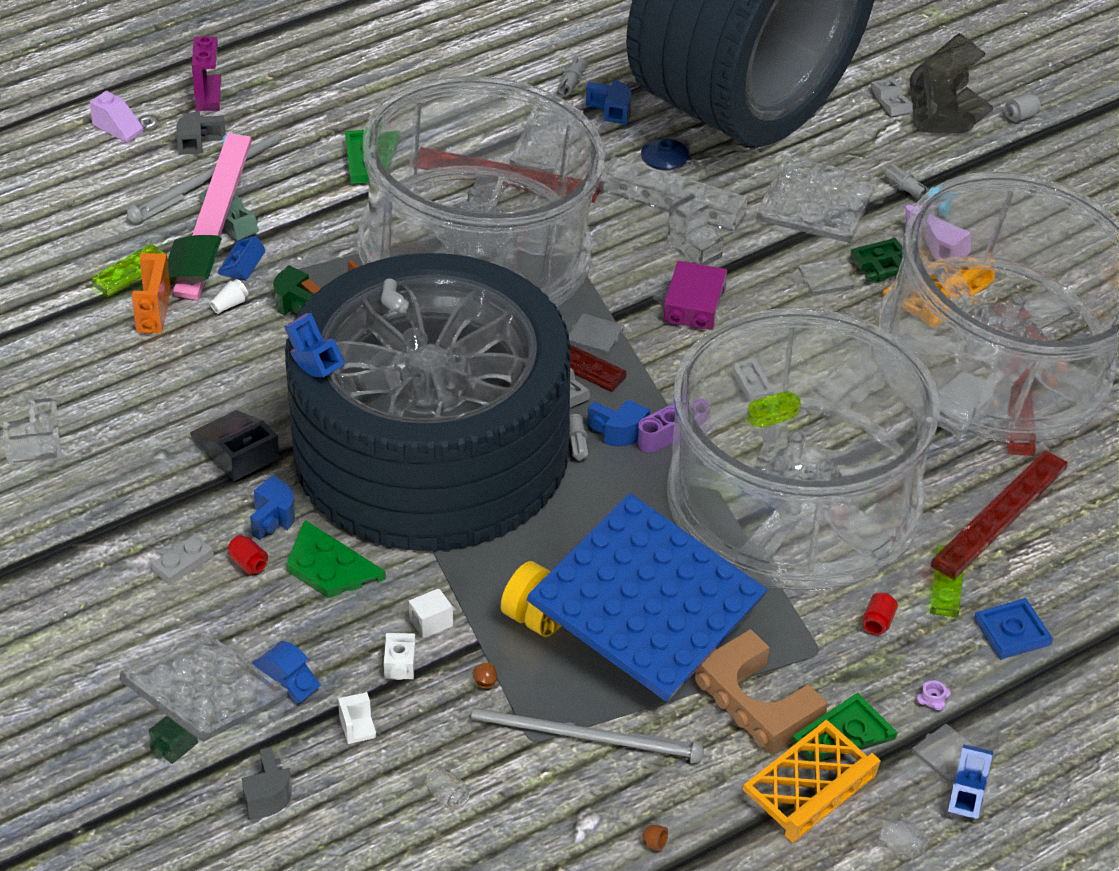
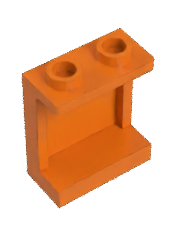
M141 253L139 260L143 291L132 292L136 331L139 333H162L171 295L167 254Z

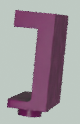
M194 37L192 74L196 111H220L221 75H207L206 70L216 68L217 37Z
M677 260L664 303V321L713 330L721 294H724L726 289L727 269Z

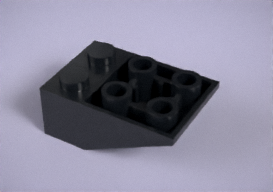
M237 410L190 432V435L233 481L280 459L278 435L263 420Z

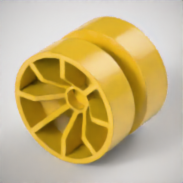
M528 561L516 570L506 585L501 599V611L513 620L525 623L527 628L539 635L549 637L561 625L529 603L527 597L550 571L534 561Z

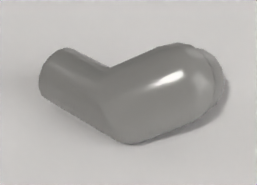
M386 279L382 289V304L392 311H397L398 313L406 312L409 302L396 292L397 282L393 279Z

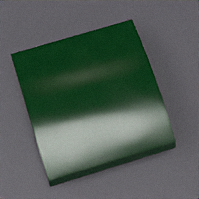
M194 235L174 240L167 260L170 285L183 280L190 285L208 280L222 238L217 235Z

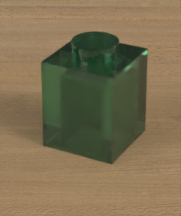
M176 709L149 729L150 749L157 757H163L171 764L198 744L196 724Z

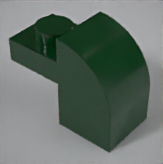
M290 265L282 270L273 282L276 308L284 316L291 310L297 314L313 295L301 287V283L309 279V274Z

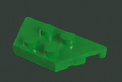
M307 520L301 526L286 563L287 572L327 598L340 595L345 591L362 588V583L376 579L378 582H382L386 579L385 570Z

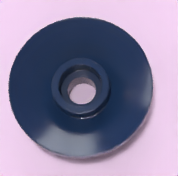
M659 138L651 140L643 146L641 157L652 168L674 170L686 164L689 158V151L683 143L677 140Z

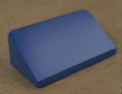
M253 236L238 240L219 268L218 274L238 280H247L265 253V248L258 237Z

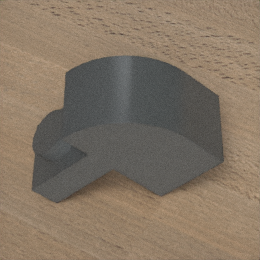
M195 111L181 117L176 126L179 155L203 153L202 141L223 140V136L226 135L224 115L200 117V111Z
M272 747L260 749L262 774L241 778L243 797L249 820L274 815L284 809L291 799L290 768L282 769L280 758L274 759Z

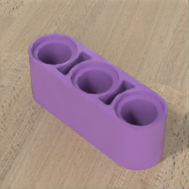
M689 396L640 420L637 442L639 449L643 452L653 453L702 429L705 418L704 400L697 396Z

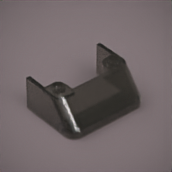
M960 32L919 65L910 76L914 125L924 133L962 134L970 131L976 123L993 111V106L968 87L964 88L969 81L968 69L985 56V52ZM964 88V89H963L961 92H959L958 94L956 93L959 89Z

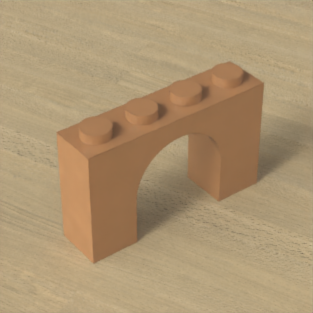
M750 629L715 650L696 670L695 680L702 690H706L715 699L720 708L725 709L734 718L739 727L745 728L753 736L755 742L772 755L791 743L794 734L826 714L828 702L809 684L777 702H761L747 696L740 689L739 684L767 666L770 648Z

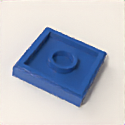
M1026 598L975 612L974 620L1000 660L1052 645L1053 637Z

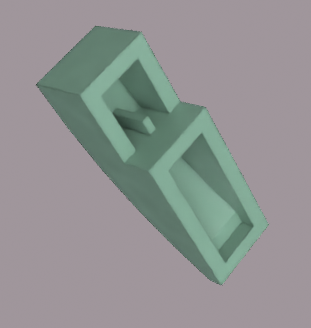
M207 191L198 194L199 199L202 203L204 202ZM234 194L223 229L238 241L259 232L255 214L244 208L242 199Z

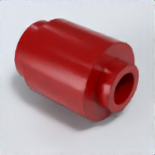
M239 535L230 541L227 548L229 556L245 572L253 575L264 570L267 565L268 554L250 537Z
M875 593L872 595L862 618L863 627L870 634L882 635L890 628L898 609L897 601L890 594Z

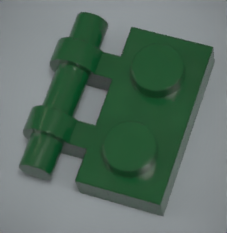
M896 238L851 249L850 257L861 272L871 270V272L865 273L867 283L873 281L877 283L883 282L886 278L892 276L902 277L907 272L914 270V265L911 261L903 263L906 260L907 252ZM891 265V267L883 268L882 266Z

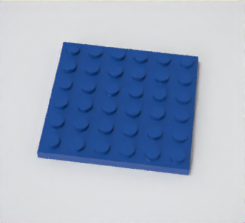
M629 493L528 594L527 601L664 701L668 702L761 601L767 592V588Z

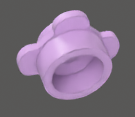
M932 680L924 683L922 693L917 696L918 703L921 705L926 704L936 710L944 709V702L951 694L950 690L939 681Z

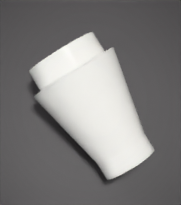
M236 279L229 281L209 303L211 308L217 314H220L226 309L245 302V298L249 294L244 284Z

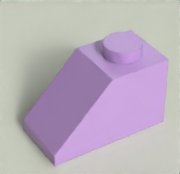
M105 91L90 101L92 124L126 143L144 131L143 126L124 99Z

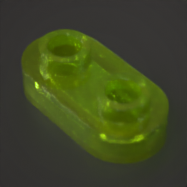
M788 391L754 400L747 407V421L756 427H768L793 419L800 413L801 400L796 394Z

